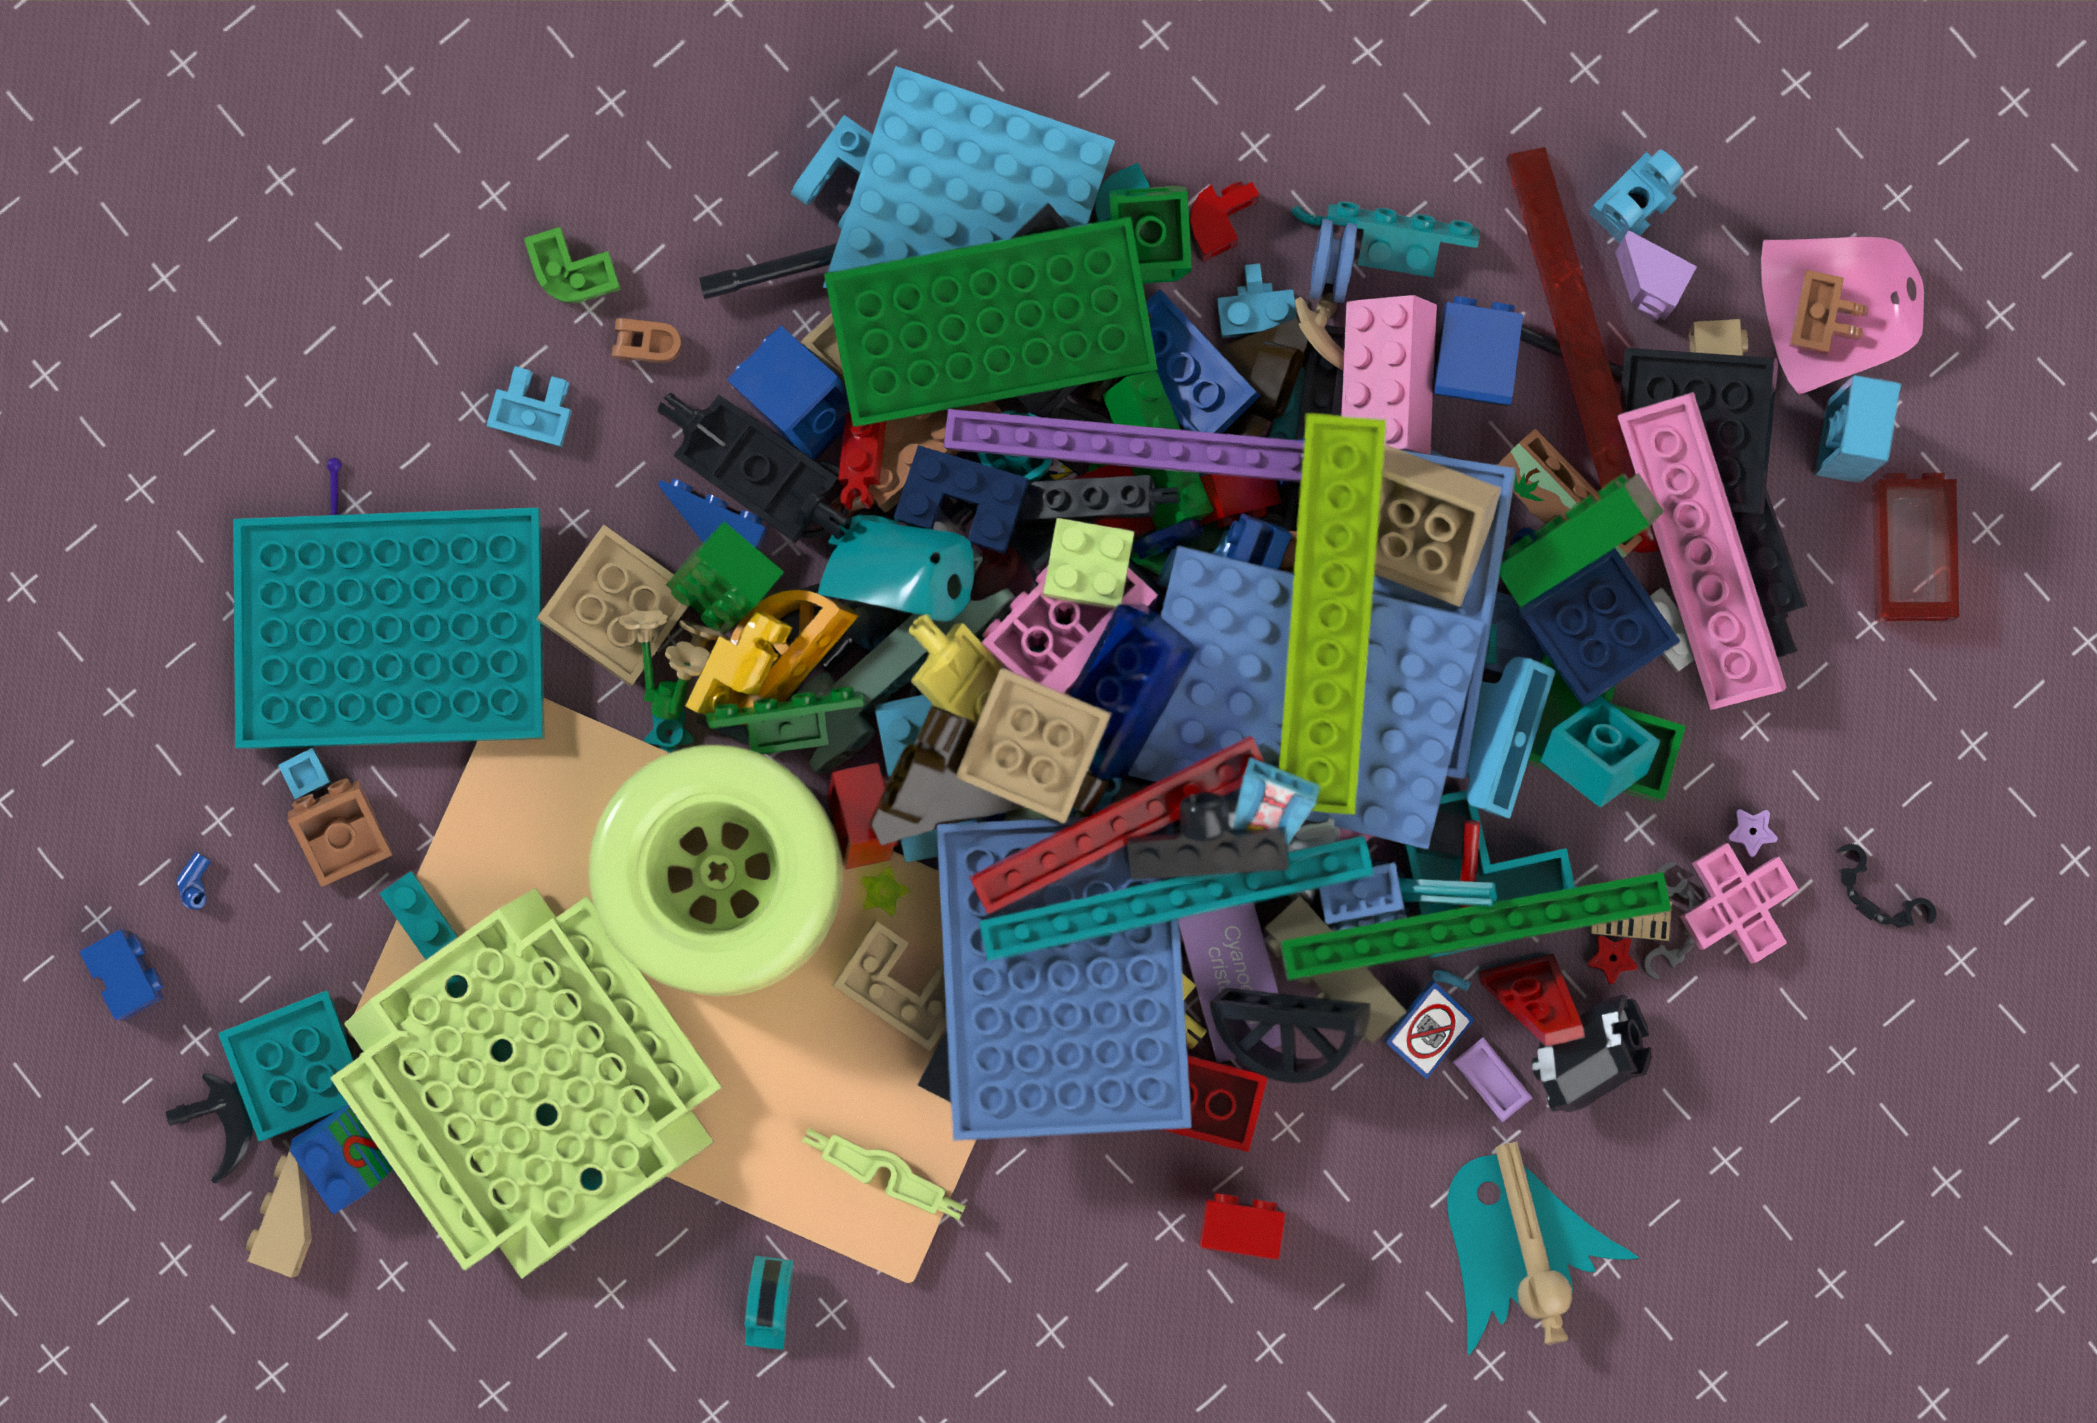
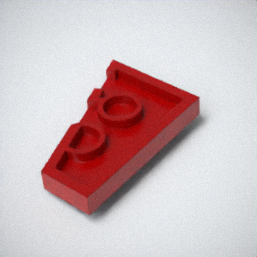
M1554 953L1479 972L1480 984L1545 1046L1565 1043L1584 1037L1583 1025Z

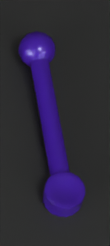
M331 458L327 462V469L330 471L331 515H338V471L342 468V463L338 458Z

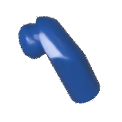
M197 851L194 852L177 877L180 899L186 908L199 910L206 904L207 897L201 877L212 862Z

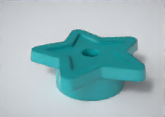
M682 711L681 717L675 720L662 719L652 714L654 727L644 738V742L659 745L662 750L669 753L675 752L678 745L694 742V738L684 729L686 717L684 711ZM669 729L673 731L670 737L665 734Z

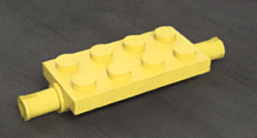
M925 614L913 622L917 628L910 626L909 633L930 654L929 658L911 680L912 683L934 706L978 723L999 671L1004 667L964 623L954 624L945 636L928 615Z

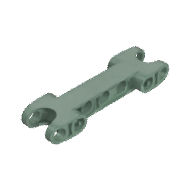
M972 548L975 574L983 558L976 549ZM953 574L948 580L947 592L951 599H955L959 596L961 582L959 577ZM1009 589L1001 590L980 601H973L970 597V601L964 611L950 621L932 620V622L945 636L954 624L964 623L975 637L982 642L984 640L982 634L996 619L1002 622L1011 612L1009 606L1016 597ZM911 615L837 682L829 673H822L796 693L812 692L815 693V697L831 695L830 691L835 688L853 687L854 691H860L865 699V706L825 712L829 745L819 746L809 762V765L816 774H824L838 767L854 756L873 738L876 731L867 719L876 712L875 704L887 702L913 679L929 658L930 653L909 633L910 626L917 628L913 622L922 615Z

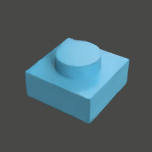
M314 748L278 765L295 800L310 795L332 783Z

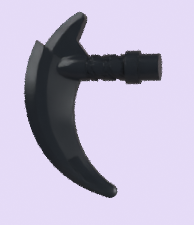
M204 1073L202 1078L210 1087L208 1098L200 1102L191 1103V1105H178L175 1109L166 1111V1117L169 1125L172 1126L179 1123H189L193 1118L209 1115V1113L216 1112L226 1133L225 1155L218 1171L212 1177V1182L218 1183L235 1170L244 1158L251 1141L253 1125L236 1081L230 1085L215 1075Z

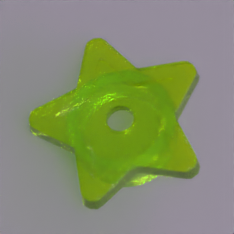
M887 866L878 877H861V882L868 892L863 909L869 910L880 907L891 917L895 916L897 900L909 893L910 888L895 881L892 867ZM886 888L887 894L881 895L880 889Z

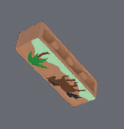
M1536 429L1520 441L1497 465L1516 468L1513 493L1527 506L1529 512L1539 518L1543 524L1559 514L1564 520L1567 519L1565 512L1591 494H1593L1595 499L1600 498L1597 491ZM1636 534L1615 548L1621 557L1624 558L1643 539Z

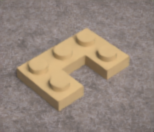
M875 921L833 986L930 1051L947 1027L944 966L942 964L939 965L920 995H916L888 976V973L909 942L878 921Z

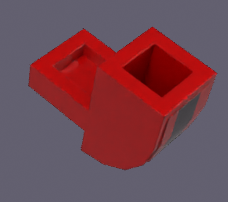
M1242 181L1233 183L1221 191L1223 196L1219 198L1211 184L1197 196L1191 207L1189 229L1193 244L1203 262L1238 245L1239 238L1228 217L1258 203L1259 193L1253 181L1246 185H1243Z

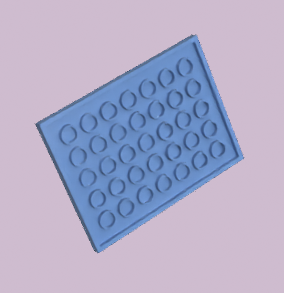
M1183 546L1177 547L1123 774L1159 782L1248 736L1254 738L1265 764L1279 769L1294 573ZM1373 593L1355 815L1310 811L1305 819L1323 823L1327 822L1328 818L1334 820L1335 827L1428 849L1485 620ZM1241 788L1223 797L1226 800L1239 802Z
M1087 817L1067 818L1066 823L1055 819L937 825L953 1141L1191 1128L1179 919L987 961L979 921L1176 878L1131 880L1127 845L987 914L969 878L970 876ZM1173 822L1145 836L1174 834Z

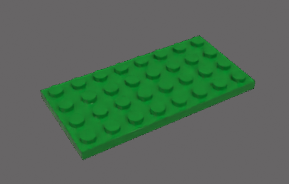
M1130 216L824 273L853 427L1158 370Z

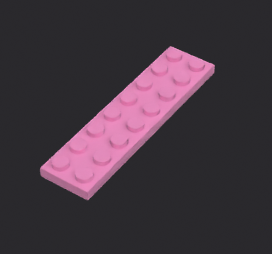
M1694 392L1618 415L1635 473L1641 475L1664 511L1652 523L1710 710L1784 691L1787 687Z

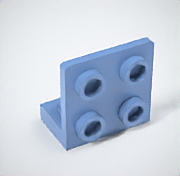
M1395 863L1372 867L1374 874L1371 877L1319 888L1327 926L1332 931L1407 918Z

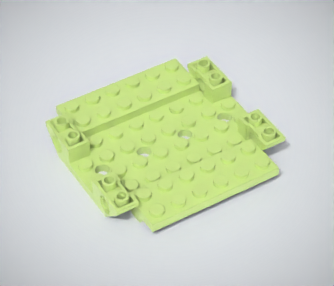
M536 888L497 909L374 996L344 1023L363 1050V1053L355 1061L333 1075L331 1080L463 1270H467L500 1246L521 1279H523L647 1188H651L714 1143L692 1109L723 1087L642 972L630 963L614 946L597 916L593 902L588 896L556 917ZM455 975L463 976L468 982V990L460 998L452 997L447 991V983ZM500 1039L508 1040L513 1047L512 1056L505 1062L495 1060L492 1055V1046ZM544 1103L554 1105L558 1112L557 1120L551 1126L541 1125L536 1117L537 1109ZM590 1167L598 1169L603 1176L602 1185L594 1191L586 1189L581 1182L582 1173Z

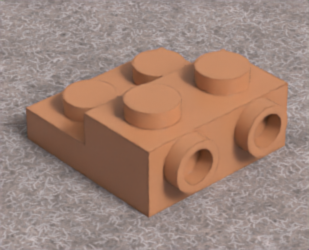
M347 778L339 780L327 788L329 794L317 799L312 794L301 797L292 803L293 810L288 811V822L321 887L392 856V850L377 822L376 813L359 780L350 783Z

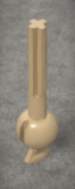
M1518 1142L1499 1145L1495 1149L1528 1277H1525L1520 1282L1518 1302L1522 1311L1529 1318L1541 1320L1542 1328L1545 1330V1344L1552 1345L1568 1340V1336L1562 1328L1561 1314L1570 1308L1572 1288L1563 1274L1554 1270L1551 1271Z

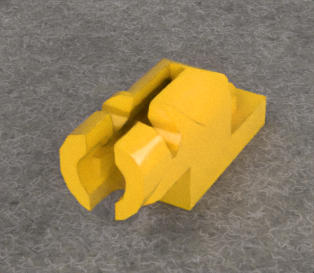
M755 610L751 620L739 635L740 641L719 636L686 703V707L705 715L709 712H715L714 708L716 706L727 704L731 688L755 696L761 689L773 662L778 658V653H775L772 645L774 643L784 645L792 627L771 615Z

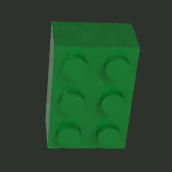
M723 521L690 554L666 583V586L672 590L671 594L679 603L685 606L690 605L701 615L705 625L712 630L726 634L757 606L783 574V571Z

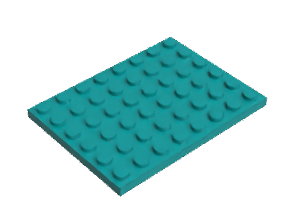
M537 507L233 519L236 749L545 739L543 624L536 620L543 610L541 509Z

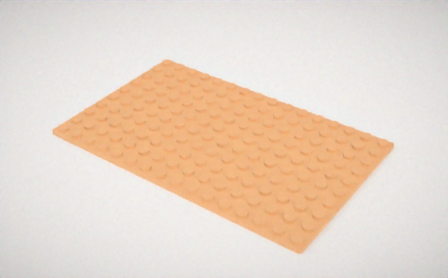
M544 698L545 739L477 741L416 877L458 937L497 909L535 888L556 917L586 896L593 902L589 882V858L595 830L606 806L619 788L632 775L650 762L669 754V752ZM730 822L725 823L722 828V845L732 850L739 849L747 840L749 831L740 825ZM695 827L689 831L679 842L681 848L693 856H698L708 847L705 833L700 827ZM893 851L891 860L848 870H845L843 862V888L840 904L827 936L814 954L799 969L769 987L742 995L707 996L668 986L643 972L642 974L723 1087L692 1109L714 1143L666 1177L896 1279L911 1283L919 1272L944 1213L937 1209L934 1214H931L913 1204L888 1196L885 1189L891 1178V1171L887 1167H880L872 1181L865 1184L843 1169L823 1160L822 1151L802 1143L804 1136L819 1142V1140L806 1134L810 1127L829 1138L837 1134L867 1150L881 1149L892 1152L901 1157L910 1166L914 1174L946 1190L944 1196L951 1199L976 1140L953 1141L951 1103L918 1086L945 1030L929 1051L833 986L875 921H878L909 942L888 973V976L916 995H920L939 965L942 964L944 966L939 871L917 861L905 863L904 856ZM758 853L746 860L745 870L749 878L766 880L770 877V862L766 853ZM714 864L711 867L714 872L710 877L711 881L718 879L724 882L727 879L725 876V871L728 869L727 864L723 867ZM672 866L668 869V882L672 893H680L693 885V875L690 868ZM740 890L730 899L733 912L738 919L745 918L759 906L758 899L746 890ZM701 896L690 908V916L698 921L711 924L716 919L717 903L710 897ZM398 920L395 922L355 1013L374 996L425 961Z

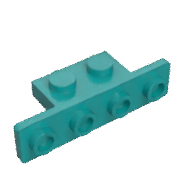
M1346 201L1338 202L1337 205L1329 204L1327 220H1333V224L1346 226L1347 223L1357 224L1359 229H1364L1358 258V265L1433 278L1440 242L1477 248L1479 244V229L1474 228L1471 223L1466 221L1438 222L1432 216L1425 214H1415L1413 217L1398 215L1396 211L1388 208H1376L1375 211L1360 209L1359 205Z

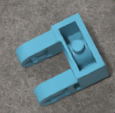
M843 115L797 180L791 195L808 206L816 198L838 166L844 168L846 165L860 175L873 134ZM848 209L845 211V213L843 214L842 218H841L840 221H839L838 228H840L841 230H842V227H843V224H844V221H845V218H846Z
M1659 149L1653 156L1646 152L1592 206L1589 214L1619 243H1621L1628 230L1641 236L1650 226L1646 220L1656 210L1663 214L1677 199L1673 192L1680 184L1684 172L1676 160L1665 151ZM1638 193L1642 195L1646 201V207L1641 209L1629 194Z

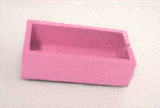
M1415 295L1347 301L1341 416L1387 419L1386 445L1402 451L1430 455L1437 304Z

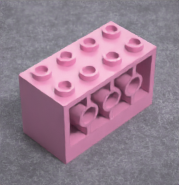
M1047 566L1036 579L1038 586L1029 595L1025 591L1022 592L1009 606L1012 612L1002 622L996 619L982 634V637L985 639L982 644L1005 669L1074 697L1156 612L1158 594L1129 568L1127 570L1120 610L1043 597ZM1060 619H1067L1071 621V623L1068 625H1061L1057 623V621ZM1039 646L1044 648V651L1035 653L1030 651V648Z

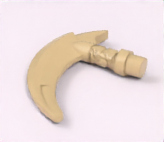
M1328 293L1324 298L1320 299L1316 312L1308 308L1302 297L1297 298L1295 303L1301 321L1299 326L1312 346L1327 361L1344 371V350L1333 341L1325 329L1327 321L1337 310L1338 303H1334L1333 294Z

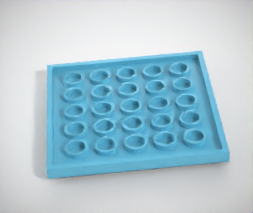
M895 66L828 272L1008 239L1046 203H1049L1070 227L1087 224L1115 140ZM826 281L824 282V285H823L824 288H827V286H826Z

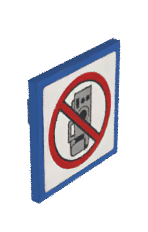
M1431 980L1383 1041L1427 1080L1475 1019L1436 982Z

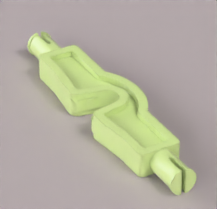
M810 1127L808 1128L806 1134L819 1140V1142L804 1136L802 1143L822 1151L823 1160L843 1169L865 1184L872 1181L880 1167H887L891 1171V1178L885 1189L888 1196L913 1204L931 1214H934L938 1209L959 1221L962 1214L949 1208V1206L963 1212L966 1205H962L944 1196L946 1193L944 1188L914 1174L910 1166L898 1155L881 1149L867 1150L837 1134L829 1138Z

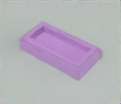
M1483 1037L1453 1061V1064L1502 1123L1532 1099V1096Z

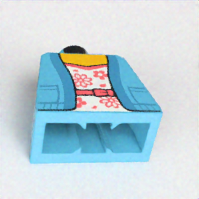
M1250 758L1243 779L1233 829L1286 827L1287 843L1289 844L1315 805L1320 785Z

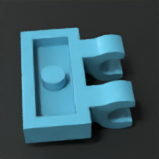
M515 366L508 392L496 389L486 426L562 447L572 414L571 409L562 407L568 392L569 382L552 376L545 402L525 397L529 389L533 372Z

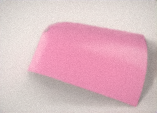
M1879 237L1763 241L1761 256L1762 290L1771 336L1779 362L1788 382L1799 395L1894 359L1909 351L1918 343L1923 332L1924 288L1920 273L1902 244L1891 239ZM1806 270L1843 277L1844 281L1840 299L1860 303L1868 307L1867 316L1855 317L1837 311L1835 320L1837 323L1862 328V339H1848L1833 334L1827 354L1789 347L1803 276ZM1909 277L1914 280L1917 295L1915 301H1912L1907 293L1906 285ZM1895 291L1898 292L1897 295L1899 297V304L1897 305L1891 301V294Z

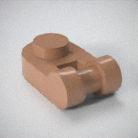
M618 318L615 321L614 331L618 332L617 345L612 346V358L627 361L668 363L680 354L682 340L678 331L673 326L660 322ZM633 334H643L642 347L632 346Z

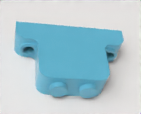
M1515 657L1507 663L1501 680L1498 683L1481 682L1466 778H1470L1467 788V800L1470 805L1496 816L1510 819L1556 670L1532 659Z

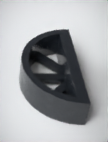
M1226 987L1210 1001L1211 1013L1217 1031L1234 1056L1256 1073L1286 1083L1314 1081L1335 1070L1359 1045L1365 1035L1370 1018V1003ZM1245 1020L1260 1023L1251 1030ZM1276 1024H1280L1282 1053L1271 1048L1261 1040ZM1294 1026L1324 1057L1314 1059L1296 1058ZM1318 1029L1344 1031L1345 1036L1340 1049L1337 1050Z

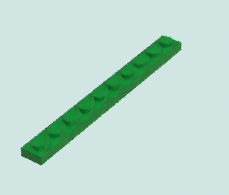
M1660 872L1494 902L1493 906H1471L1288 939L1280 942L1286 978L1287 981L1666 913L1671 911L1664 873Z

